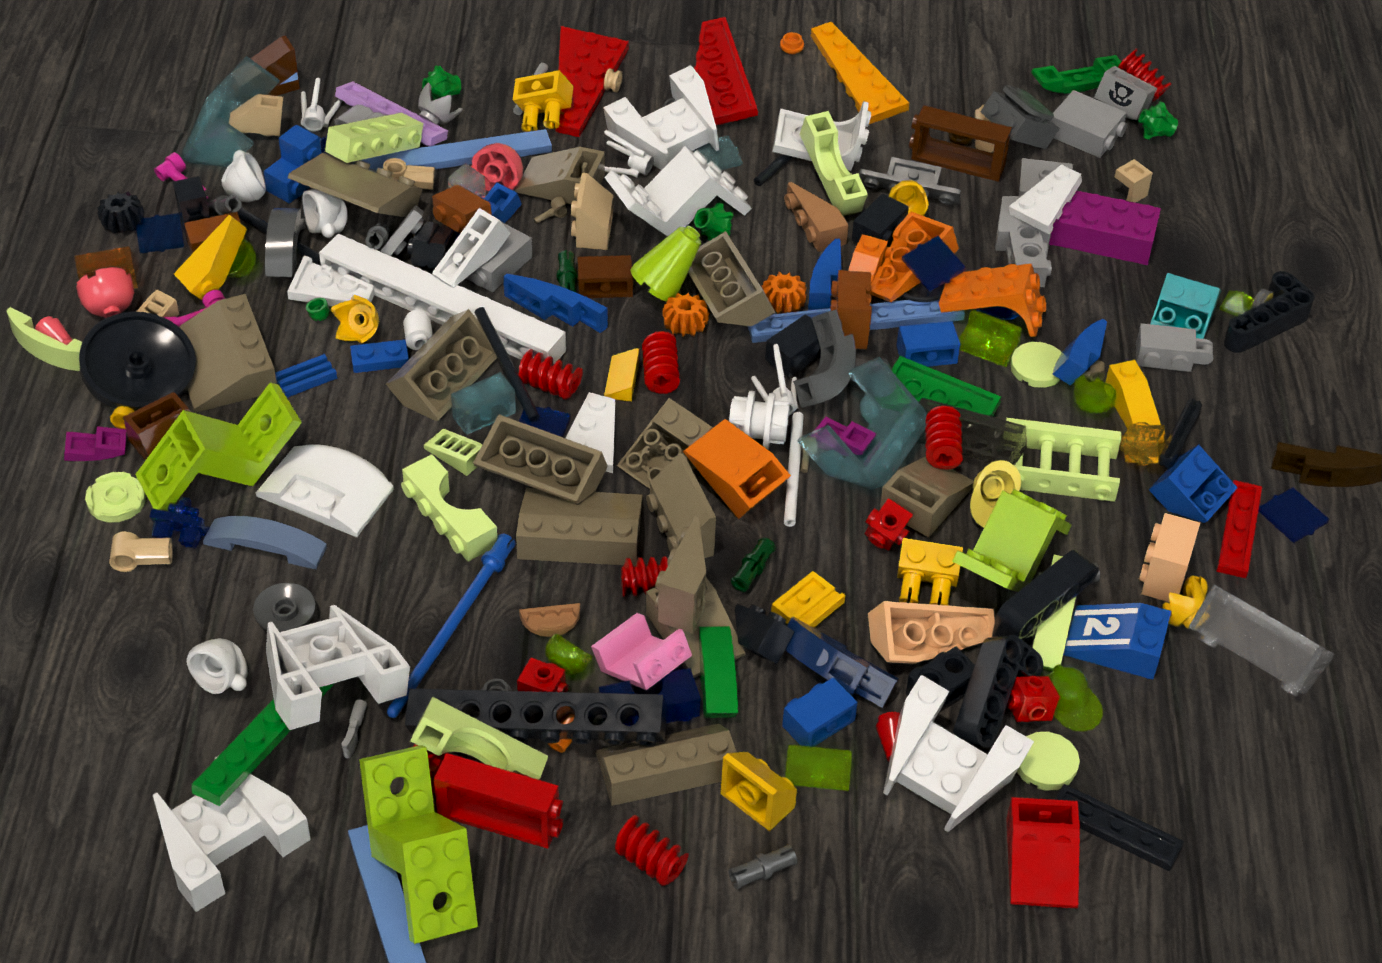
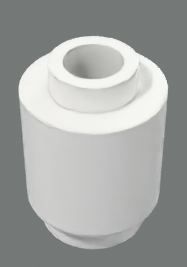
M413 310L406 315L403 322L406 344L413 350H419L433 336L431 320L421 310Z

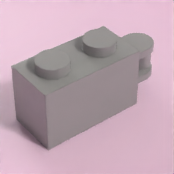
M1140 324L1136 340V362L1138 366L1191 372L1193 363L1205 365L1213 361V343L1207 339L1196 338V329Z

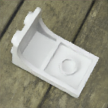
M863 101L859 113L854 118L843 122H834L838 130L840 155L846 169L849 171L852 170L854 162H859L862 154L861 144L865 145L867 142L869 130L865 129V126L868 127L871 118V112L868 111L869 102ZM784 109L780 110L772 152L812 161L799 135L804 118L808 115Z

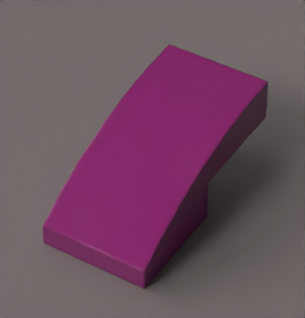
M825 417L811 436L817 435L818 445L845 454L863 455L876 438L877 433L853 421L846 427Z
M97 426L96 434L66 431L64 461H95L124 455L126 429Z

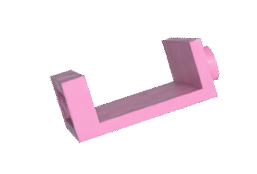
M639 613L630 617L591 646L601 672L645 690L649 689L692 656L682 629L676 630L664 640L651 635L645 616Z

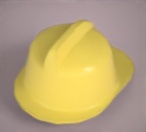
M1003 460L991 462L974 479L970 509L976 523L983 528L1002 490L1009 494L1012 493L1013 489L1020 490V473L1010 462Z

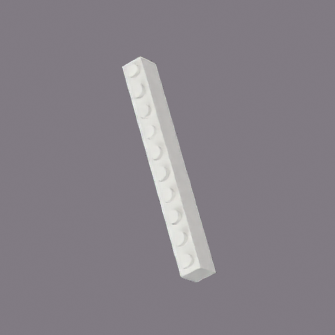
M337 234L319 252L321 266L326 264L332 267L335 273L340 275L348 274L374 286L375 296L409 311H424L430 320L441 325L450 317L468 309L476 317L475 310L479 307H484L507 353L522 360L525 353L533 349V358L538 352L543 353V362L548 356H552L554 366L555 362L566 352L565 331L518 312L511 307L495 302L488 297L474 293L465 287L457 285L453 288L431 273L374 248H369L353 239Z

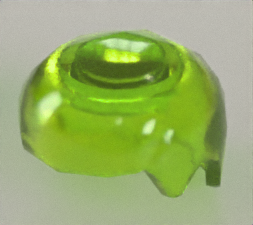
M242 240L227 275L228 277H245L254 268L256 253L249 241Z
M1081 375L1075 379L1073 398L1080 410L1088 413H1102L1110 410L1115 405L1116 390L1112 385L1102 382L1099 377L1092 382H1088L1085 375Z
M553 634L545 647L547 661L565 669V674L567 675L582 673L588 667L593 657L559 634Z

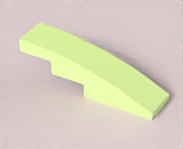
M1054 554L1052 565L1063 556ZM1076 597L1037 627L1032 648L1041 655L1043 669L1055 672L1060 670Z

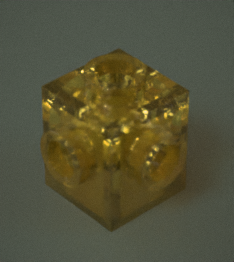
M1146 422L1131 424L1125 434L1121 436L1120 449L1124 452L1125 462L1136 463L1141 466L1151 463L1159 464L1160 454L1166 444L1164 425H1149Z

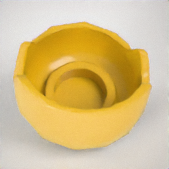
M913 180L901 181L892 187L889 197L909 206L908 214L912 211L922 216L925 215L929 203L926 192L921 184Z

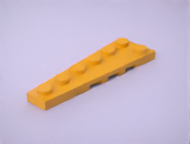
M833 22L811 28L813 41L826 58L830 68L835 69L839 82H843L846 87V93L854 99L858 112L863 101L869 102L868 111L871 112L869 124L909 111V102Z

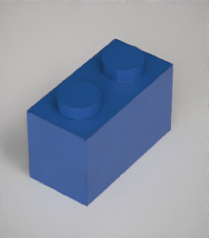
M953 321L899 326L896 345L899 356L927 367L957 364L960 342Z
M831 678L825 683H818L809 693L801 698L792 699L784 708L782 727L807 752L854 722L858 702L834 678Z

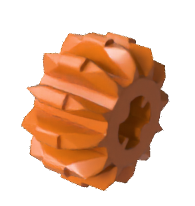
M778 272L777 276L769 275L767 281L763 282L762 289L777 314L799 312L800 308L804 306L807 288L805 282L800 280V276L792 277L790 272L787 275Z
M689 292L683 296L677 293L675 298L668 297V301L663 308L665 328L671 329L672 334L681 333L682 337L685 334L695 336L696 332H703L709 320L706 302L700 300L699 295L690 296Z

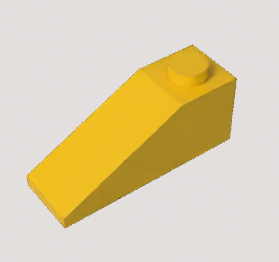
M228 215L180 266L174 275L189 292L200 300L203 299L206 293L218 290L227 278L247 228L231 215Z
M1131 360L1109 365L1104 389L1138 448L1164 442L1165 436L1147 379L1137 362Z

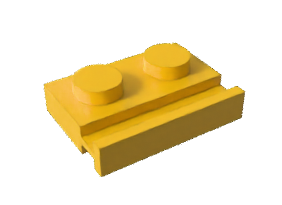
M812 571L773 602L771 612L785 618V623L787 624L791 617H795L814 628L845 603V595L836 592L834 586Z

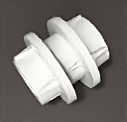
M749 391L748 397L734 396V399H732L729 422L751 438L763 439V447L769 450L770 443L784 444L786 441L790 405H788V402L775 400V393H769L767 403L755 401V391Z

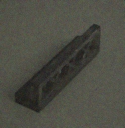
M921 398L917 404L918 420L908 433L909 440L925 444L926 434L920 432L926 427L925 418L927 413L937 406H950L961 414L962 455L989 463L1003 460L1016 465L1027 448L1026 426L925 398ZM983 443L987 447L977 449L971 447V445ZM1004 450L1013 452L1010 457L997 454V452Z

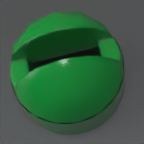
M315 298L306 305V310L312 320L324 321L328 318L330 310L326 299Z

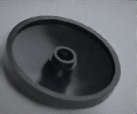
M125 312L100 321L85 336L79 353L80 374L87 389L98 400L115 409L119 406H126L136 411L172 392H175L181 398L189 389L195 373V351L188 336L172 321L152 313Z

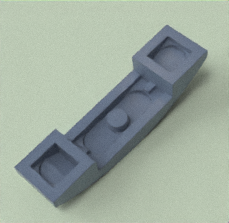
M227 516L214 519L203 540L204 545L232 551L236 544L286 555L289 564L317 569L327 548L325 542L300 529L280 522L249 516Z

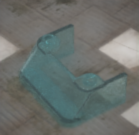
M246 56L205 100L181 157L189 163L228 167L233 162V155L236 151L242 150L246 152L254 144L253 140L229 124L230 113L257 94L267 95L280 80Z
M880 357L872 359L848 372L865 393L860 402V411L864 419L870 424L867 429L877 433L876 438L863 455H855L829 425L808 433L797 440L828 476L870 489L884 486L895 474L925 431V418L927 415L925 409Z

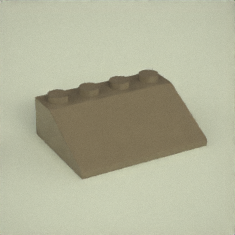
M321 153L288 175V179L380 214L406 217L413 207L418 205L423 190L420 187L414 186L415 181L403 176H400L399 179L393 178V172L379 167L377 171L370 169L371 164L359 160L355 161V163H346L327 153Z
M246 294L218 300L179 326L190 339L195 351V373L192 383L187 390L195 413L259 397L270 382L277 384L274 366Z
M526 488L519 512L516 533L517 559L624 565L625 559L630 558L633 566H635L638 554L643 495L594 492L579 504L536 488Z

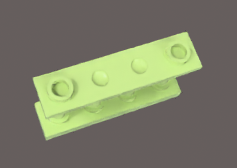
M1014 418L1006 419L1003 445L1012 446L1011 464L1020 473V490L1115 502L1120 478L1109 477L1110 459L1117 458L1121 442L1120 431ZM1024 448L1041 450L1040 468L1023 466ZM1052 451L1069 453V472L1051 470ZM1081 455L1098 457V475L1080 473Z

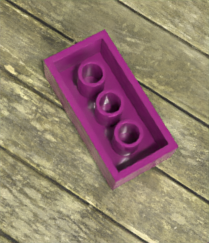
M1076 191L1070 202H1066L1061 217L1053 223L1049 244L1148 265L1161 208Z

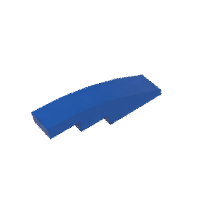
M513 274L503 276L504 296L544 320L554 315L572 327L581 321L599 333L608 328V308L586 296L533 278Z

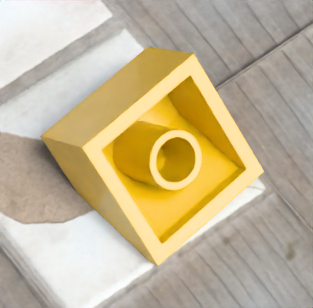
M748 752L727 753L723 757L721 795L768 831H771L795 808L797 789L789 779L780 777L772 771L765 761L756 759Z

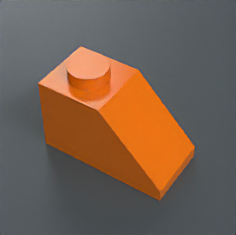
M862 234L854 250L848 271L871 272L872 284L878 268L883 265L886 258L885 251L888 241Z

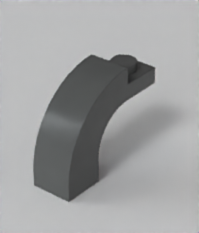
M272 209L266 235L265 276H295L297 272L298 235L300 230L305 229V218H301V209Z
M837 310L812 317L820 344L821 359L818 368L813 374L793 381L801 408L834 398L842 392L852 376L856 359L853 334L844 336Z

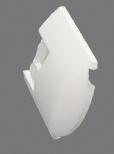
M310 444L294 446L257 490L256 496L358 537L393 492L394 487L377 467L360 456L337 447Z

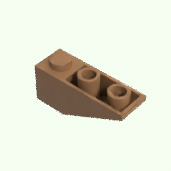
M789 182L787 194L784 196L786 207L792 210L797 224L802 226L807 240L813 243L818 252L825 250L834 239H840L841 246L846 245L848 223L838 208L798 185Z

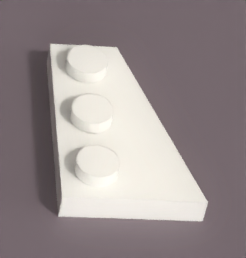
M1061 164L1009 206L1010 215L1050 234L1053 230V223L1063 213L1064 205L1066 202H1070L1082 182L1081 174Z
M305 255L287 291L288 299L309 302L315 298H324L328 306H335L341 302L349 301L353 295L363 297L371 302L375 294L373 285L348 274L340 275L335 273L332 267L326 264L322 266L312 262V258Z
M589 392L566 436L568 440L602 451L608 466L606 472L613 473L615 399Z

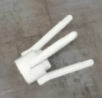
M320 78L315 80L312 102L309 108H307L306 93L304 91L301 92V125L307 130L314 132L321 130L322 127H328L330 119L343 102V100L338 99L325 116L323 108L317 105Z
M605 130V135L622 146L612 141H607V145L630 156L628 166L631 167V169L605 167V172L613 170L617 174L631 175L638 178L640 173L648 175L652 168L654 157L646 154V151L636 148L609 130Z
M774 344V356L780 387L776 388L773 393H775V400L788 402V405H790L789 415H791L798 409L797 392L793 382L797 378H792L791 391H789L785 384L779 346ZM752 376L751 380L763 400L767 403L768 394L757 377Z

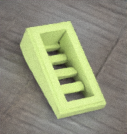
M442 429L424 444L425 450L466 476L477 468L473 462L482 447V444ZM446 440L441 445H438L441 441Z

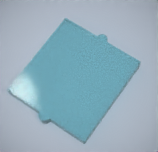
M729 136L718 138L719 150L717 151L710 143L693 150V152L696 150L701 152L708 160L707 163L713 161L721 170L743 166V161L738 154V147L734 146Z

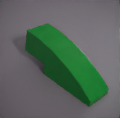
M730 626L699 627L703 718H735L738 714V699Z

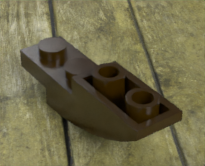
M1278 442L1272 458L1271 469L1298 474V483L1324 487L1364 486L1382 482V454L1336 445L1335 451L1332 453Z

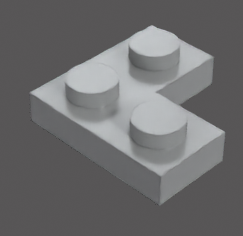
M415 205L400 223L398 229L381 248V252L389 256L392 253L398 255L407 244L404 241L405 237L409 233L414 235L423 225L424 219L422 217L424 211Z

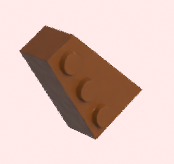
M838 270L837 281H832L831 297H836V300H831L830 311L837 310L844 336L853 334L855 348L867 349L872 306H870L872 295H870L871 272Z

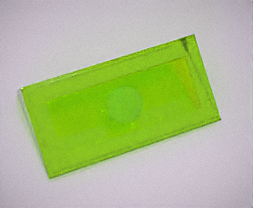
M788 745L785 778L789 779L796 786L849 791L852 751Z

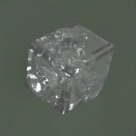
M465 163L448 177V188L458 184L475 195L485 198V176Z

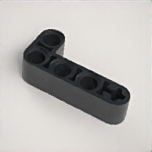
M1279 271L1274 273L1266 296L1267 298L1270 293H1273V299L1233 317L1227 328L1224 346L1229 351L1241 353L1308 320L1315 296L1313 292L1289 272Z
M1075 549L1069 551L1002 605L996 615L992 637L1016 635L1028 645H1031L1036 628L1087 588L1096 578L1099 568Z
M1016 635L986 638L981 646L953 734L976 748L991 747L996 740L1016 677L1041 676L1043 672V659L1041 655Z

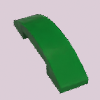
M1116 55L1095 58L1094 64L1091 67L1058 72L1052 65L1034 68L1031 73L1040 85L1049 91L1057 93H1071L1073 90L1084 92L1098 88L1105 71L1114 66L1118 67L1121 60Z

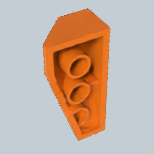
M910 211L894 230L892 244L885 251L886 258L883 265L877 270L871 284L870 294L888 302H893L944 267L959 249L953 227Z

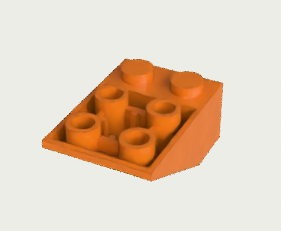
M726 419L683 451L738 519L780 487L791 476L772 452Z

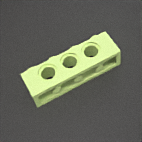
M397 113L328 127L325 152L349 163L419 148L424 123L404 113Z

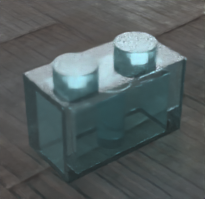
M501 372L451 394L452 416L466 435L494 423L498 415L508 417L516 413L515 389Z

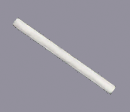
M795 412L792 415L788 472L791 476L787 479L784 525L792 527L796 523L804 417L800 412Z

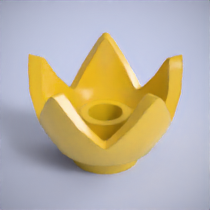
M353 295L351 300L341 302L331 308L334 316L340 321L335 336L336 339L358 341L362 344L375 334L379 324V315L374 305L367 299ZM360 315H363L364 317L363 324L360 323Z
M1194 576L1190 578V583L1186 585L1187 597L1170 592V603L1165 602L1162 605L1163 609L1171 611L1168 624L1175 627L1183 624L1189 629L1206 615L1202 609L1206 605L1205 595L1200 583Z

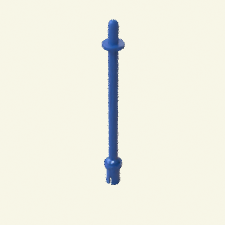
M500 534L490 551H486L481 558L483 567L410 674L407 695L394 699L388 707L387 714L390 718H396L408 702L409 688L416 689L493 572H500L504 568L505 559L516 545L514 540L507 545L512 539L511 536Z

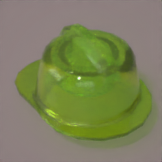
M1061 664L1056 665L1053 672L1046 675L1049 676L1060 696L1054 712L1055 718L1064 727L1073 731L1085 732L1094 729L1102 719L1103 709L1099 699L1089 688L1087 678L1076 668L1063 667Z

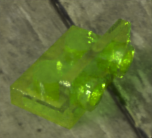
M972 310L969 314L968 324L959 337L960 350L1007 368L1014 350L1019 347L1022 328Z

